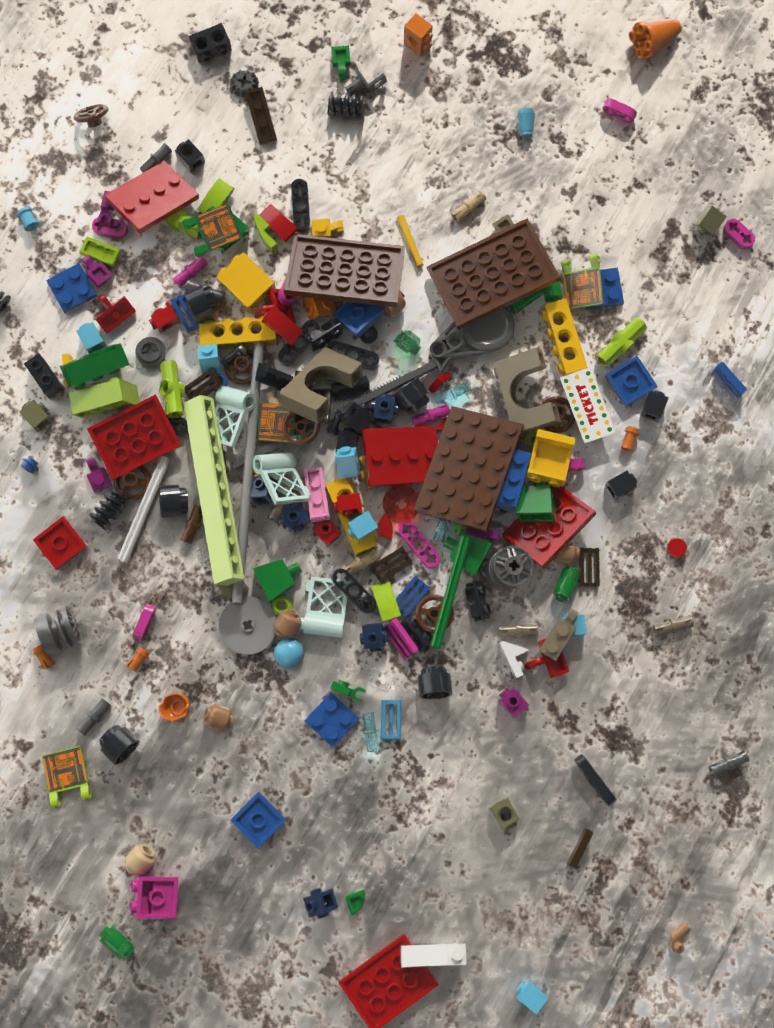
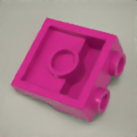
M135 876V880L131 882V892L134 893V901H130L129 907L133 917L176 918L178 877Z

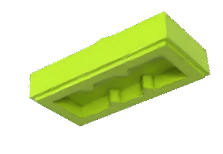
M86 236L79 254L82 256L88 255L92 260L101 261L103 264L114 268L121 250Z

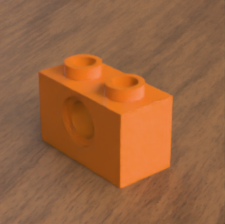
M415 13L404 25V44L419 56L424 52H428L433 44V25Z

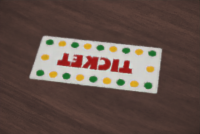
M591 367L560 377L584 443L616 433Z

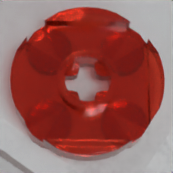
M408 485L394 486L383 497L385 515L396 523L414 520L418 515L414 511V507L419 495ZM400 499H404V503H407V506H404L403 509L396 505V502H400Z

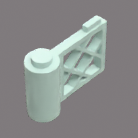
M221 386L215 394L217 401L215 412L222 445L235 448L247 413L255 407L256 397L253 393ZM223 409L225 410L226 416L220 420L219 416ZM240 414L238 421L234 423L232 417ZM228 421L230 427L224 430L222 424ZM232 431L233 435L230 442H228L226 435Z
M292 453L256 455L253 459V469L256 474L261 475L274 505L307 502L311 496L307 486L303 485L295 469L297 461ZM284 475H292L294 482L285 478ZM269 476L278 479V483L271 481ZM280 482H283L286 485L290 486V490H287L284 487L280 486ZM292 489L300 492L301 496L292 493ZM276 490L286 495V497L279 498Z
M311 576V580H307L305 592H309L305 618L301 617L302 625L300 629H303V633L342 638L347 596L344 593L338 597L331 589L336 585L331 579ZM340 580L343 581L346 585L349 583L347 581ZM314 583H323L327 589L318 595L314 590ZM329 591L335 599L326 605L321 596ZM317 599L324 606L320 611H311V604ZM338 602L342 607L341 614L332 613L329 607Z

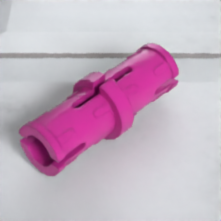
M203 256L198 257L190 265H186L185 269L172 280L181 288L188 280L195 278L196 274L208 265L207 261Z
M446 403L434 409L429 408L426 412L411 418L415 427L422 426L430 422L435 423L436 420L448 416L450 409Z

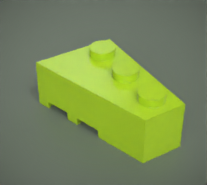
M120 377L110 378L108 382L104 383L96 382L91 387H81L69 393L72 415L81 418L105 414V411L114 408L117 411H121L123 406H133L140 402L137 385L122 380Z

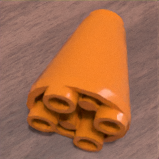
M673 19L640 21L634 24L628 37L633 43L637 57L640 59L649 58L681 33L682 26L678 20Z

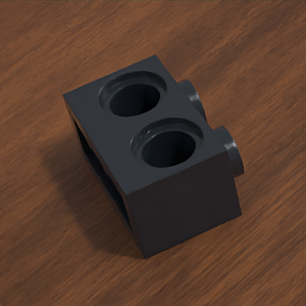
M222 23L188 36L198 63L208 62L213 57L225 55L232 50L230 39Z
M40 353L23 363L49 399L65 389Z

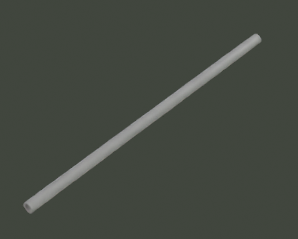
M256 342L254 346L250 393L255 395L256 404L248 414L238 527V544L243 572L245 570L251 501L250 492L253 478V459L255 455L261 386L260 382L255 381L258 363H263L264 343ZM244 580L233 584V604H242Z

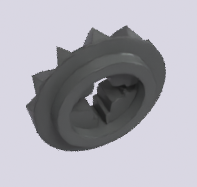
M240 69L239 72L233 73L230 79V88L238 97L246 98L245 91L259 87L257 76L248 69ZM246 78L249 84H245L242 89L241 82Z
M146 337L137 344L135 354L140 363L145 366L154 367L162 362L166 349L158 338ZM149 345L154 351L156 350L153 353V358L146 354V352H149Z

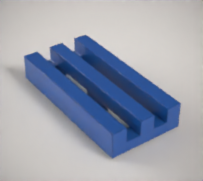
M185 294L179 295L176 299L173 298L170 301L185 329L190 333L198 329L199 324H203V320L198 324L195 323L183 301L186 299ZM179 302L192 324L190 328L177 306Z
M724 362L719 363L713 371L737 398L746 392L747 388Z
M416 575L396 598L398 604L415 582L418 583L399 606L400 614L404 617L408 616L430 589ZM422 586L424 590L404 612L402 609Z

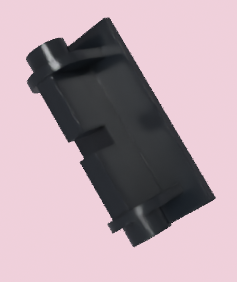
M336 318L334 320L330 319L321 325L323 332L316 328L308 333L305 340L308 344L312 343V352L324 348L333 339H338L343 334V322L339 323Z
M258 363L255 381L281 391L293 379V376Z
M367 375L363 376L353 388L340 382L330 384L334 402L371 392Z
M481 581L465 584L466 588L464 589L467 601L475 600V604L469 605L472 619L475 622L482 619H490L491 609L489 604L486 603L485 586Z
M408 615L400 623L410 637L413 635L416 637L413 642L418 647V651H422L425 654L431 647L433 636L418 625L415 617Z

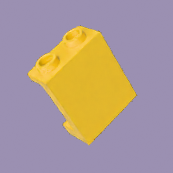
M244 252L236 255L231 260V264L226 268L223 267L216 277L218 283L223 285L243 305L248 313L268 296L267 292L269 290L276 289L275 282Z
M538 429L526 478H530L532 482L541 483L542 481L549 483L553 487H564L576 438Z

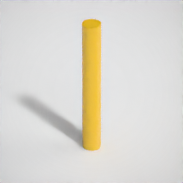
M400 215L397 217V220L416 267H422L424 264L405 217Z

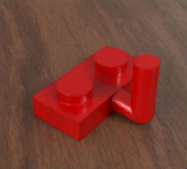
M280 289L269 290L267 295L270 305L261 307L254 314V318L259 319V317L268 313L272 306H275L296 324L292 306H284L278 300Z
M99 295L97 299L106 310L94 319L104 332L108 334L134 314L136 310L125 296L111 304L105 296Z
M546 639L537 642L539 648H541ZM541 652L542 657L525 663L527 670L545 664L550 679L570 672L563 652L560 653L556 661Z

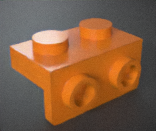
M301 297L309 320L315 321L318 317L332 316L337 311L334 300Z

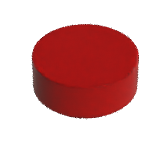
M674 538L668 542L666 549L671 557L679 558L686 553L687 545L684 540Z

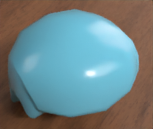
M294 638L281 640L274 650L275 661L281 667L287 669L299 665L304 656L302 643Z

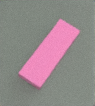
M323 468L303 469L305 484L311 494L308 500L311 522L330 520Z

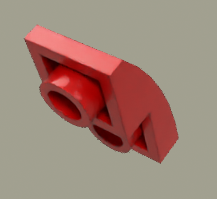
M271 203L259 214L269 224L270 229L285 243L299 230Z
M272 306L262 319V323L276 332L277 336L290 346H293L303 333L300 327L275 306Z

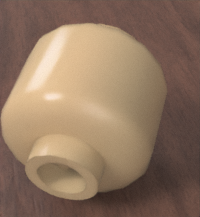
M146 845L135 846L125 858L126 870L131 875H145L155 862L154 852Z

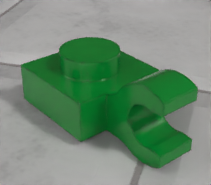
M349 46L331 47L333 67H338L339 80H346L345 66H351Z
M338 680V682L333 681L330 689L361 703L362 700L356 697V693L358 691L365 693L366 690L364 688L357 687L351 689L348 687L349 683L342 680Z

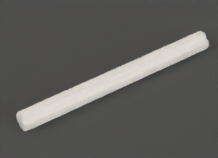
M161 456L119 553L118 560L128 563L159 490V485H161L169 466L170 459L168 457Z

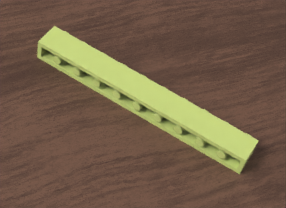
M199 395L184 403L212 577L215 585L229 586L245 578L213 398Z

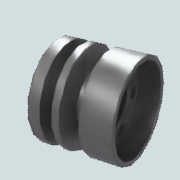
M507 546L491 556L486 565V576L490 584L503 591L512 590L526 583L533 572V561L529 553L517 546ZM509 564H511L512 567H515V569H514L513 571H512V568L509 567Z
M68 606L62 607L61 613L58 609L54 610V620L48 613L35 617L36 632L48 656L62 652V642H64L67 648H72V642L76 646L82 643L78 622Z

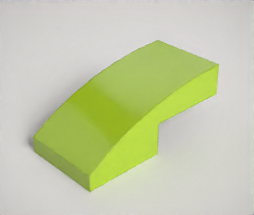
M218 178L197 210L205 213L212 206L217 208L226 204L235 188L221 178Z
M255 213L254 218L260 238L268 250L274 254L278 247L277 243L268 235L271 232L270 226Z
M390 581L371 586L382 622L401 617Z

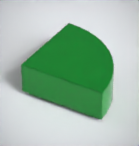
M364 889L345 895L351 916L356 914L364 904Z

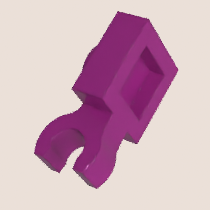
M104 191L100 206L101 212L98 215L100 225L103 219H108V226H111L113 223L111 213L115 209L105 200V195L111 191Z
M88 255L82 258V266L88 270L86 271V276L97 288L113 278V274L101 261L95 264Z
M93 457L87 459L86 463L91 473L86 476L94 493L113 486L104 467L99 469Z
M468 527L466 531L467 535L482 540L486 537L498 542L500 532L488 529V532H483Z

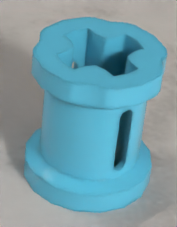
M29 206L21 208L16 214L23 222L24 230L27 232L36 229L40 225V222L32 214V208Z

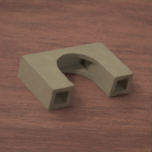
M324 347L293 377L286 387L281 389L279 393L281 407L319 424L330 412L328 398L309 390V387L317 381L329 379L353 388L363 378L362 363Z
M533 348L494 362L496 367L494 368V374L500 383L498 387L499 393L505 402L503 404L504 411L508 415L509 421L524 425L522 435L561 423L556 404L549 402L534 408L524 409L516 398V389L522 378L547 369L542 350Z

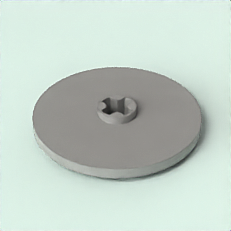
M242 597V604L230 602L224 608L219 619L220 636L223 642L234 652L244 655L259 653L266 649L275 638L276 630L273 625L276 621V616L272 608L265 601L256 597ZM252 621L251 625L253 628L244 630L245 626L243 623Z

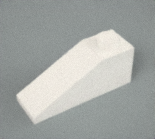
M466 944L400 946L401 967L467 965Z

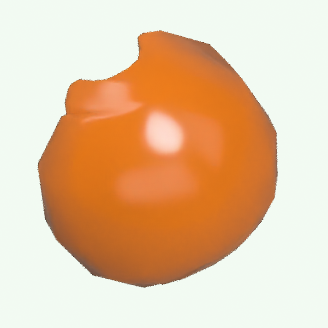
M174 692L164 697L158 709L160 716L164 720L176 723L181 722L188 716L191 706L187 697L181 693Z

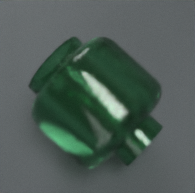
M409 329L400 330L393 340L394 348L405 357H409L412 354L415 356L421 349L419 345L421 338Z

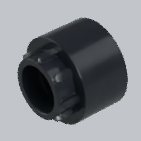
M200 285L184 292L197 322L214 316V311L220 308L210 286L203 288Z
M416 378L392 396L402 412L406 410L409 415H412L430 402L427 396L429 392L419 378Z
M179 484L159 485L161 518L181 517V514L188 512V493L185 487L179 488Z
M429 666L421 670V675L417 677L419 698L442 699L453 694L451 674L447 673L444 666Z
M114 725L109 728L99 740L102 746L101 752L114 765H118L127 759L140 743L127 727H121L120 725Z

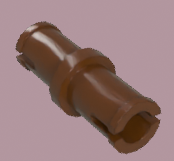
M194 504L190 517L185 522L186 527L180 538L181 541L192 544L196 530L201 526L199 525L202 518L201 506Z

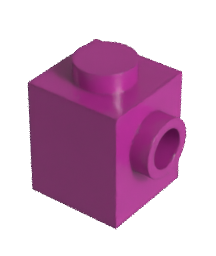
M507 687L499 694L501 699L498 702L513 719L529 706L515 688L509 690Z

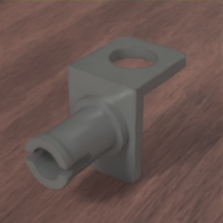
M356 67L354 70L358 79L345 87V90L350 97L363 88H367L371 94L384 85L387 79L383 73L368 84Z

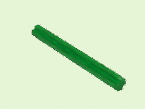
M467 536L460 537L431 641L432 648L440 649L471 541V538Z

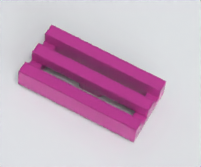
M397 618L390 621L384 627V631H388L390 641L404 660L419 650Z

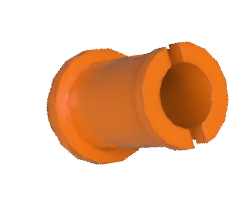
M628 426L625 429L626 434L621 446L622 449L633 451L636 437L640 434L638 433V428Z
M42 645L33 649V655L37 656L44 670L55 664L51 656L47 655Z
M142 646L136 649L137 652L126 664L134 672H137L145 659H149L150 652Z

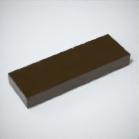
M263 87L245 91L259 145L277 141Z

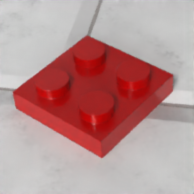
M64 516L33 539L56 570L60 569L88 547Z

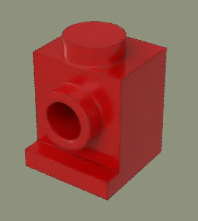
M169 302L165 303V308L155 310L153 315H151V319L148 320L154 330L158 329L160 334L180 323Z
M359 493L336 496L337 502H333L335 514H343L344 517L353 516L355 512H358L359 515L363 514Z
M331 520L313 522L314 527H312V530L326 547H329L342 536L341 531ZM328 526L329 531L323 532L322 527Z

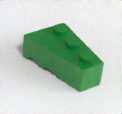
M121 343L109 345L60 365L68 387L78 389L85 386V382L89 380L93 382L103 378V375L117 373L121 371L120 368L130 364Z

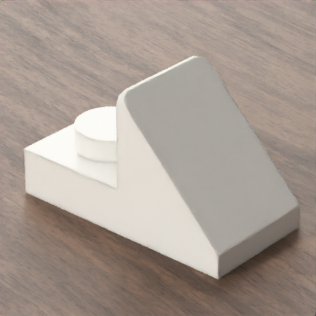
M505 641L499 642L500 650L514 678L516 679L524 675L522 672L525 670L520 659L516 660L515 657L529 650Z

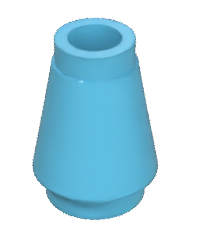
M532 108L519 109L517 118L522 137H530L533 135L535 113H533Z

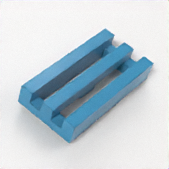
M382 700L381 740H401V700ZM386 704H389V736H385ZM393 704H397V736H393Z

